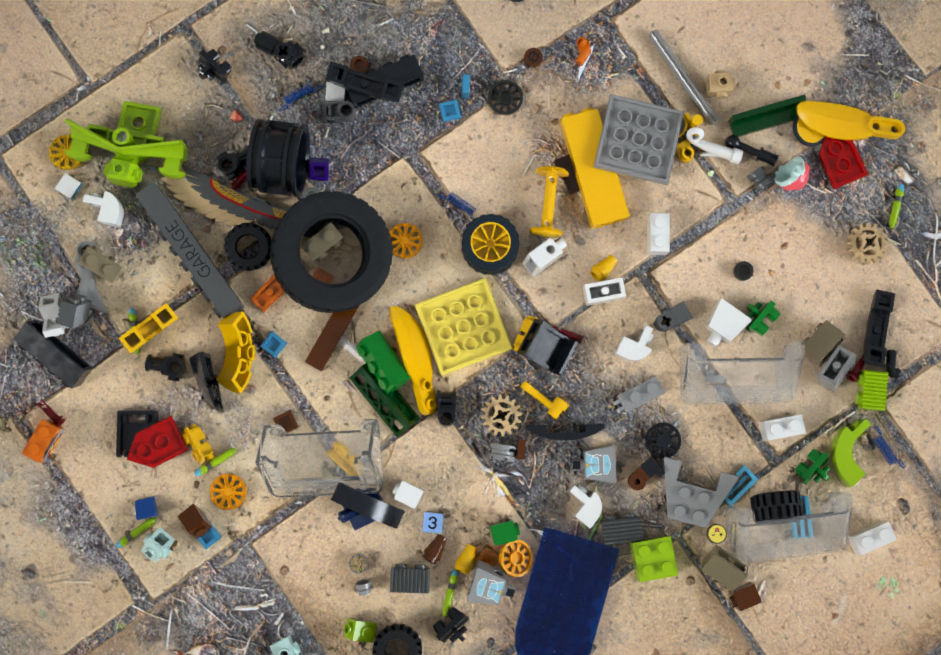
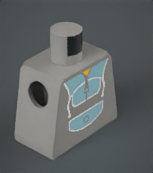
M615 446L583 451V459H572V471H583L584 479L616 483Z
M478 560L469 587L467 601L498 605L502 595L513 598L516 586L506 584L507 574L502 570Z

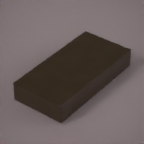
M568 154L556 159L557 166L569 172V176L563 178L570 195L580 191L570 155Z

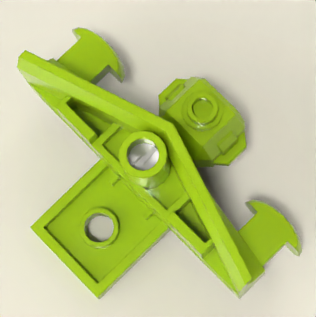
M124 101L116 130L94 124H88V127H83L70 119H65V123L70 125L72 138L70 151L65 150V154L75 161L89 162L93 160V156L88 154L89 145L114 152L115 157L105 164L103 174L111 183L130 188L137 186V183L142 181L143 171L138 164L148 161L151 157L165 159L164 167H158L159 172L163 176L171 179L185 178L186 173L181 171L182 162L186 163L189 149L182 140L166 141L164 137L156 136L162 113L161 107ZM137 119L144 121L141 127L134 126Z

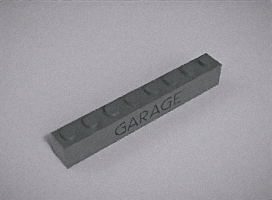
M152 182L135 194L139 199L136 201L142 211L146 209L149 213V216H147L148 220L153 226L157 225L160 229L158 234L164 241L168 240L171 244L169 247L170 251L175 257L178 255L181 258L180 265L186 272H191L193 275L191 280L196 287L200 286L204 292L201 294L208 303L210 301L215 306L213 311L218 318H225L244 308L243 303L161 188L155 182Z

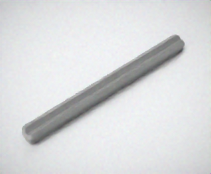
M652 31L649 34L652 43L709 125L715 124L719 120L716 113L659 31Z

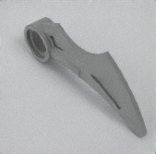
M83 241L77 246V255L74 260V265L78 269L81 278L80 286L75 294L86 296L87 300L92 301L91 308L107 314L108 310L97 288L95 273L77 263L83 254L82 251L85 246H91V248L93 245L96 246L92 242Z

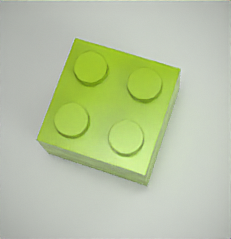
M665 535L630 542L638 582L678 576L671 536Z

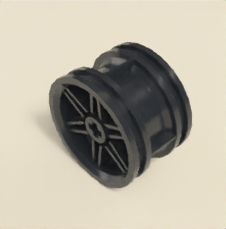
M260 118L255 121L250 135L246 166L247 184L251 192L259 190L260 193L291 196L292 193L294 197L302 195L307 179L310 158V130L307 124H301L299 127L298 123L269 119L266 122Z

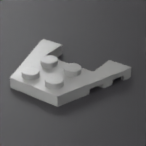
M664 456L667 517L706 528L737 482L739 476L721 471L716 490L677 481L682 461Z

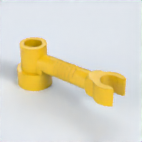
M526 381L520 386L549 409L547 413L555 419L558 418L562 411H566L569 407L558 396L553 402L547 399Z

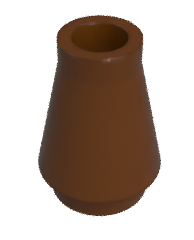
M437 534L423 551L422 557L436 565L437 561L441 559L447 539Z

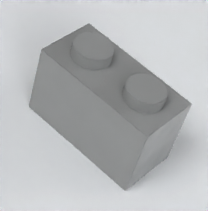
M838 345L818 374L817 383L835 392L854 365L856 354Z

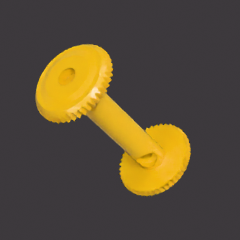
M541 166L535 172L546 177L541 227H531L529 231L535 236L557 238L563 235V231L552 228L557 178L568 177L569 172L560 167Z

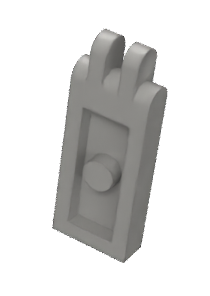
M654 376L617 396L618 400L612 402V404L615 406L621 403L622 406L617 408L616 412L624 410L627 413L664 394L665 391L657 376Z

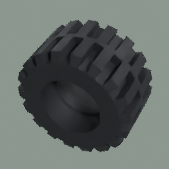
M241 223L236 225L225 237V256L230 264L237 269L244 271L257 270L266 265L271 258V236L263 227L257 224ZM244 236H253L260 243V251L253 258H244L237 250L238 241Z
M793 490L757 494L750 498L753 522H783L796 520L803 516L800 492Z
M392 624L378 633L372 647V655H387L386 645L392 639L404 640L409 646L408 655H422V642L418 637V633L414 632L410 626Z

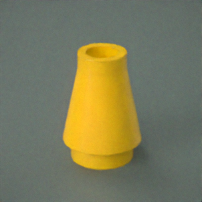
M609 254L605 259L592 266L591 276L598 282L606 280L617 263L616 258Z
M467 544L455 561L454 569L468 575L473 569L477 548Z

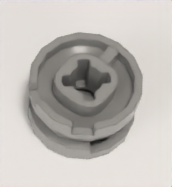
M490 443L492 449L488 455L489 459L515 462L514 452L517 450V447Z

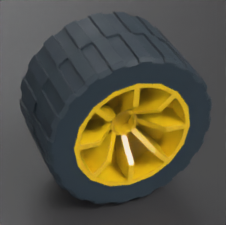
M483 214L478 218H474L466 226L462 238V253L465 261L474 271L484 275H496L511 267V264L515 261L520 241L516 227L510 220L501 215Z

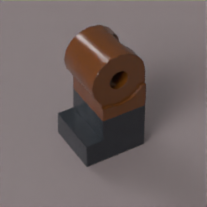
M649 457L628 477V485L634 490H641L645 487L646 481L654 474L660 477L665 471L652 457Z

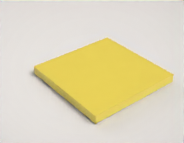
M486 278L414 304L441 376L513 349Z

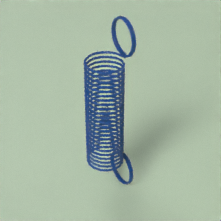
M309 86L307 89L303 88L299 92L296 91L285 100L287 105L279 110H285L286 108L284 107H288L296 99L299 100L307 93L317 92L315 90L321 87L319 89L321 90L323 86H318L314 90Z
M438 193L442 199L446 200L445 197ZM449 194L450 196L447 200L452 204L455 203L456 207L459 206L460 210L463 209L466 214H469L470 219L473 220L471 214L474 213L472 210H476V208L458 195L455 196L454 194L452 196Z
M878 428L877 432L880 435L875 440L873 439V442L883 451L882 455L890 462L889 464L897 461L902 468H905L904 463L892 454V450L889 449V445L882 438V432Z

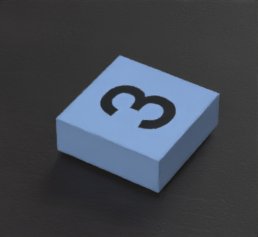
M424 512L422 532L442 533L443 514Z

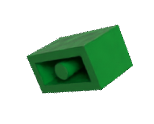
M512 519L489 525L495 546L518 540L517 535H520L518 523H513Z

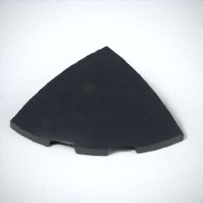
M199 352L190 357L195 380L209 403L218 413H224L219 382L216 380L217 375L213 372L211 355Z

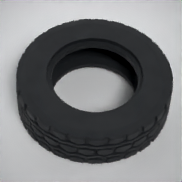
M324 191L302 198L282 216L273 233L270 257L272 270L275 273L277 282L292 300L313 311L337 313L361 305L374 296L382 287L388 277L390 265H392L393 247L389 230L385 226L386 223L366 201L361 198L358 199L349 193ZM321 222H337L348 227L357 236L362 248V261L359 270L352 279L340 284H328L315 279L307 272L300 257V243L304 233L310 227Z

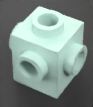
M160 527L153 534H148L143 540L145 544L141 551L147 558L156 563L159 559H165L171 553L170 547L175 539Z
M290 635L269 646L272 651L271 655H285L284 651L288 655H299L301 652L296 641L293 642Z

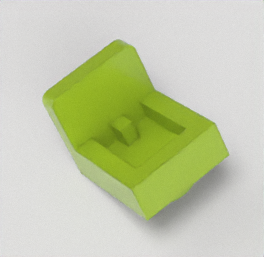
M348 618L344 626V637L352 641L374 643L377 623Z

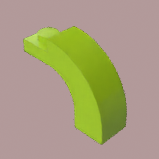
M856 419L850 424L849 427L851 429L847 426L841 427L835 434L831 444L830 459L837 477L846 487H853L866 474L854 461L852 448L855 440L871 425L867 419Z

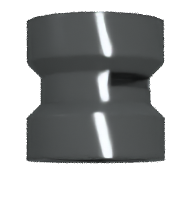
M763 166L747 176L750 182H754L757 192L773 182L772 178L766 175V170Z

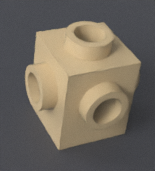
M719 70L708 74L706 78L707 97L725 99L735 90L736 83L735 78H732V72L726 73L725 70Z

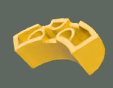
M243 311L228 315L217 324L225 342V360L216 380L223 387L235 393H242L252 374L250 372L252 360H255V345H252L251 338L253 331Z

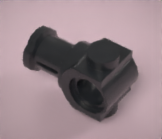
M291 41L287 43L281 42L275 48V54L280 58L278 61L284 68L289 67L293 69L306 57L302 53L304 48L298 42L295 44Z
M248 146L246 147L247 149L238 154L235 152L232 154L223 152L217 156L218 167L228 177L229 181L239 177L240 170L244 169L243 166L247 164ZM226 163H232L231 169L224 170Z
M172 353V357L164 356V358H157L148 354L145 361V371H159L161 375L168 376L167 380L179 382V379L182 378L186 371L184 355ZM178 362L180 369L174 373L172 365Z

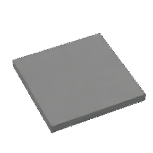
M610 94L593 168L668 185L684 111Z

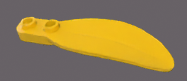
M804 101L800 102L796 108L799 118L807 127L829 138L860 140L875 136L898 139L905 132L904 123L898 119L880 116L873 117L865 111L846 105Z
M391 306L389 308L391 322L405 368L413 382L418 409L423 415L433 414L437 410V402L432 386V358L427 338L421 326L412 315L398 306Z

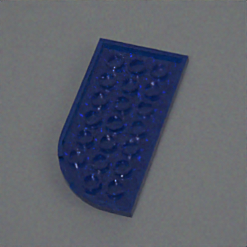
M544 527L515 628L517 655H590L620 549Z

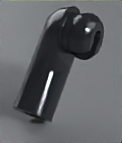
M887 350L886 368L888 376L897 379L901 375V370L896 368L897 351Z

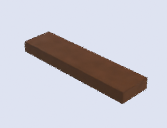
M359 306L347 311L332 313L305 363L321 372L323 371Z

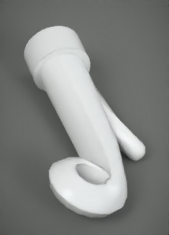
M692 127L687 131L688 141L704 150V152H700V156L723 158L737 165L740 163L743 150L732 149L702 140L704 131L699 127Z

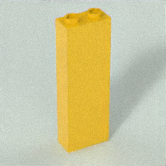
M586 108L578 114L571 112L563 115L559 123L591 230L627 220L630 215L617 173L593 168L603 126L598 108L593 110L592 108Z

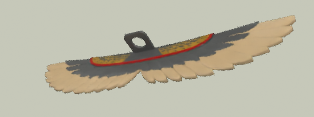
M160 158V162H161V164H162L163 166H164L165 159H164V158H162V159ZM183 164L181 171L186 173L185 178L171 179L162 177V180L169 185L167 189L176 193L174 197L184 201L183 204L187 207L197 208L195 212L205 215L209 219H215L216 222H226L225 224L230 226L251 223L255 220L257 225L263 227L269 233L271 239L282 216L288 211L273 206L266 200L252 195L249 197L226 187ZM321 222L310 227L302 237L300 252L306 253L301 246L331 222ZM332 222L345 239L342 240L343 244L336 250L333 248L327 252L328 256L332 255L331 252L343 254L342 250L352 251L353 247L351 246H360L357 236L348 227Z

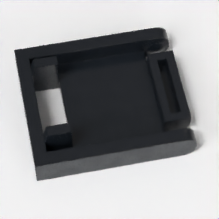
M117 411V457H122L123 450L124 457H128L135 434L157 423L158 411ZM129 415H145V422L129 423Z

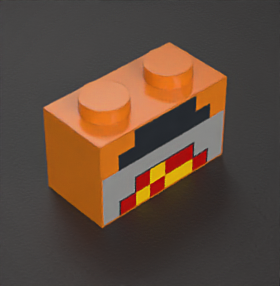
M41 419L22 454L38 463H46L65 429L61 426H56L50 420Z

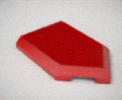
M825 136L818 156L833 190L868 175L853 140H841Z
M169 416L135 434L127 460L155 468L189 449L172 416Z

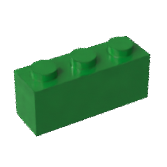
M379 330L360 340L356 346L357 352L368 365L369 371L376 377L380 388L386 394H389L405 386L411 376L407 373V370L382 332Z

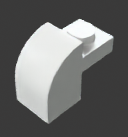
M107 191L104 192V196L96 193H91V196L84 194L82 202L86 205L100 208L97 221L105 225L121 228L124 208L119 199Z
M59 293L40 297L39 311L44 319L42 332L45 338L64 334L65 329L68 328L56 323L57 317H59L58 313H60L58 311L60 309L59 306H61L60 302H62Z
M647 325L643 327L637 342L625 336L622 337L614 355L630 362L645 358L652 351L651 348L645 345H649L652 341L654 334L651 332L653 328Z
M573 485L569 492L583 503L574 516L588 528H591L602 512L600 497L594 491L588 497L586 489L581 485L578 487Z

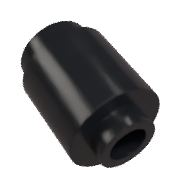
M265 31L258 32L254 39L255 48L271 56L276 55L275 48L281 43L280 38Z

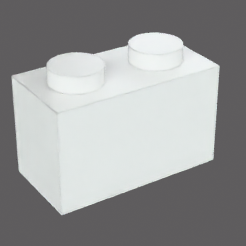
M650 213L647 217V255H667L670 252V214Z
M623 278L595 282L583 286L586 306L621 300L626 297Z
M802 414L759 422L763 441L806 434Z
M403 480L401 483L398 482L392 493L395 494V500L416 509L425 490Z
M880 521L847 536L854 553L857 555H864L897 540L888 521Z

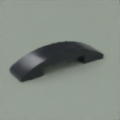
M330 61L325 78L326 81L350 91L398 103L404 87V83L387 78L385 80L351 70L348 66Z
M875 290L865 333L864 364L884 367L890 313L893 312L896 293Z
M605 424L583 425L584 432L547 433L546 425H526V430L546 439L567 441L594 435L603 430Z
M341 482L338 483L331 498L332 501L396 529L405 513L400 508L362 493Z

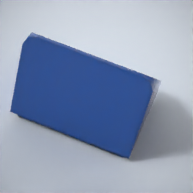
M154 496L135 501L137 520L158 516Z

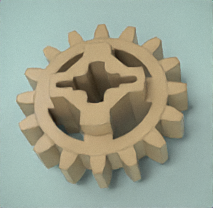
M869 222L865 223L864 227L862 224H859L857 229L853 228L851 230L852 234L847 236L850 242H847L846 246L851 247L847 252H853L852 259L858 257V263H862L864 260L866 265L870 264L871 261L876 263L878 258L882 259L885 257L883 253L888 252L885 246L889 242L884 239L888 235H882L883 228L877 230V224L871 227ZM867 240H870L868 247L864 248Z
M499 395L498 400L491 397V403L485 402L487 409H481V411L485 412V415L480 416V418L486 420L482 425L489 426L487 432L494 430V436L501 432V436L504 437L506 431L511 435L512 428L518 429L515 424L522 422L518 419V416H521L522 413L517 412L520 405H514L515 399L511 402L508 401V395L505 399H502V396ZM499 403H506L510 408H503ZM493 406L495 410L494 415L488 418L489 410ZM498 411L502 413L509 411L504 417V421L502 419L493 420L498 415ZM514 413V420L510 425L508 419ZM492 424H502L504 429L496 428Z

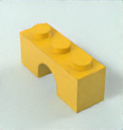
M165 303L141 323L120 336L118 340L131 355L177 321L178 317L169 305Z

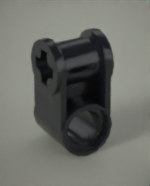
M437 390L438 421L443 427H450L455 422L456 390H453V392ZM444 413H449L452 416V420L449 423H444L441 420V416Z

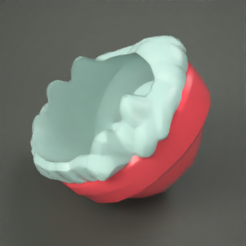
M797 156L785 165L779 166V171L775 172L774 181L786 191L800 190L808 182L810 167L801 157Z

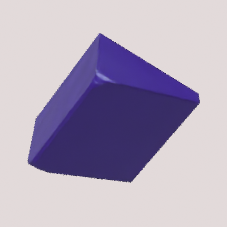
M311 158L309 161V180L328 181L330 159Z

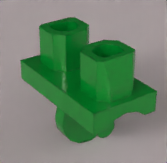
M771 300L761 311H759L762 306L761 303L757 302L755 306L748 304L746 308L749 313L746 316L749 318L756 317L746 329L749 332L754 331L761 336L764 335L769 327L762 320L767 317L771 322H775L781 315L774 307L776 304Z
M812 449L807 458L813 462V465L809 468L801 462L795 468L796 473L801 477L802 483L807 485L816 474L817 476L813 479L816 483L821 479L825 481L830 479L827 475L830 468L826 465L821 470L829 460L827 453L823 452L822 454Z

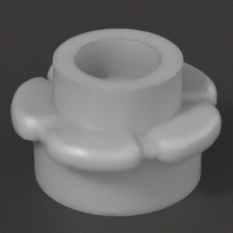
M369 579L360 580L355 583L356 589L354 591L359 593L360 596L368 595L371 593L370 590L373 589V585Z

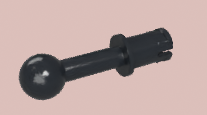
M730 135L725 140L726 147L743 150L756 156V161L760 160L773 167L779 155L764 150V147H761L759 150L742 143L739 137L735 135Z

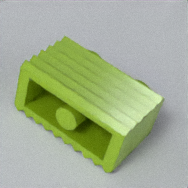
M862 370L856 382L859 385V393H856L855 404H858L857 409L885 411L888 372Z

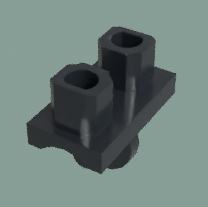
M214 49L208 52L200 51V58L198 60L200 65L197 67L201 71L199 77L202 80L207 77L211 81L215 79L223 85L226 82V77L232 70V66L226 61L219 65L216 62L219 60V54Z
M452 607L447 612L448 617L452 620L447 626L441 619L433 625L437 633L436 637L443 643L448 639L454 643L458 638L463 642L465 637L462 634L468 630L464 624L470 620L469 617L455 607Z

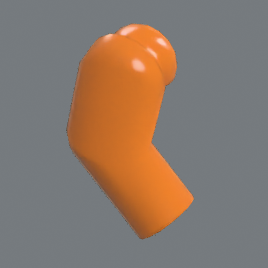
M579 37L576 43L580 54L575 62L583 66L591 54V47L585 37Z

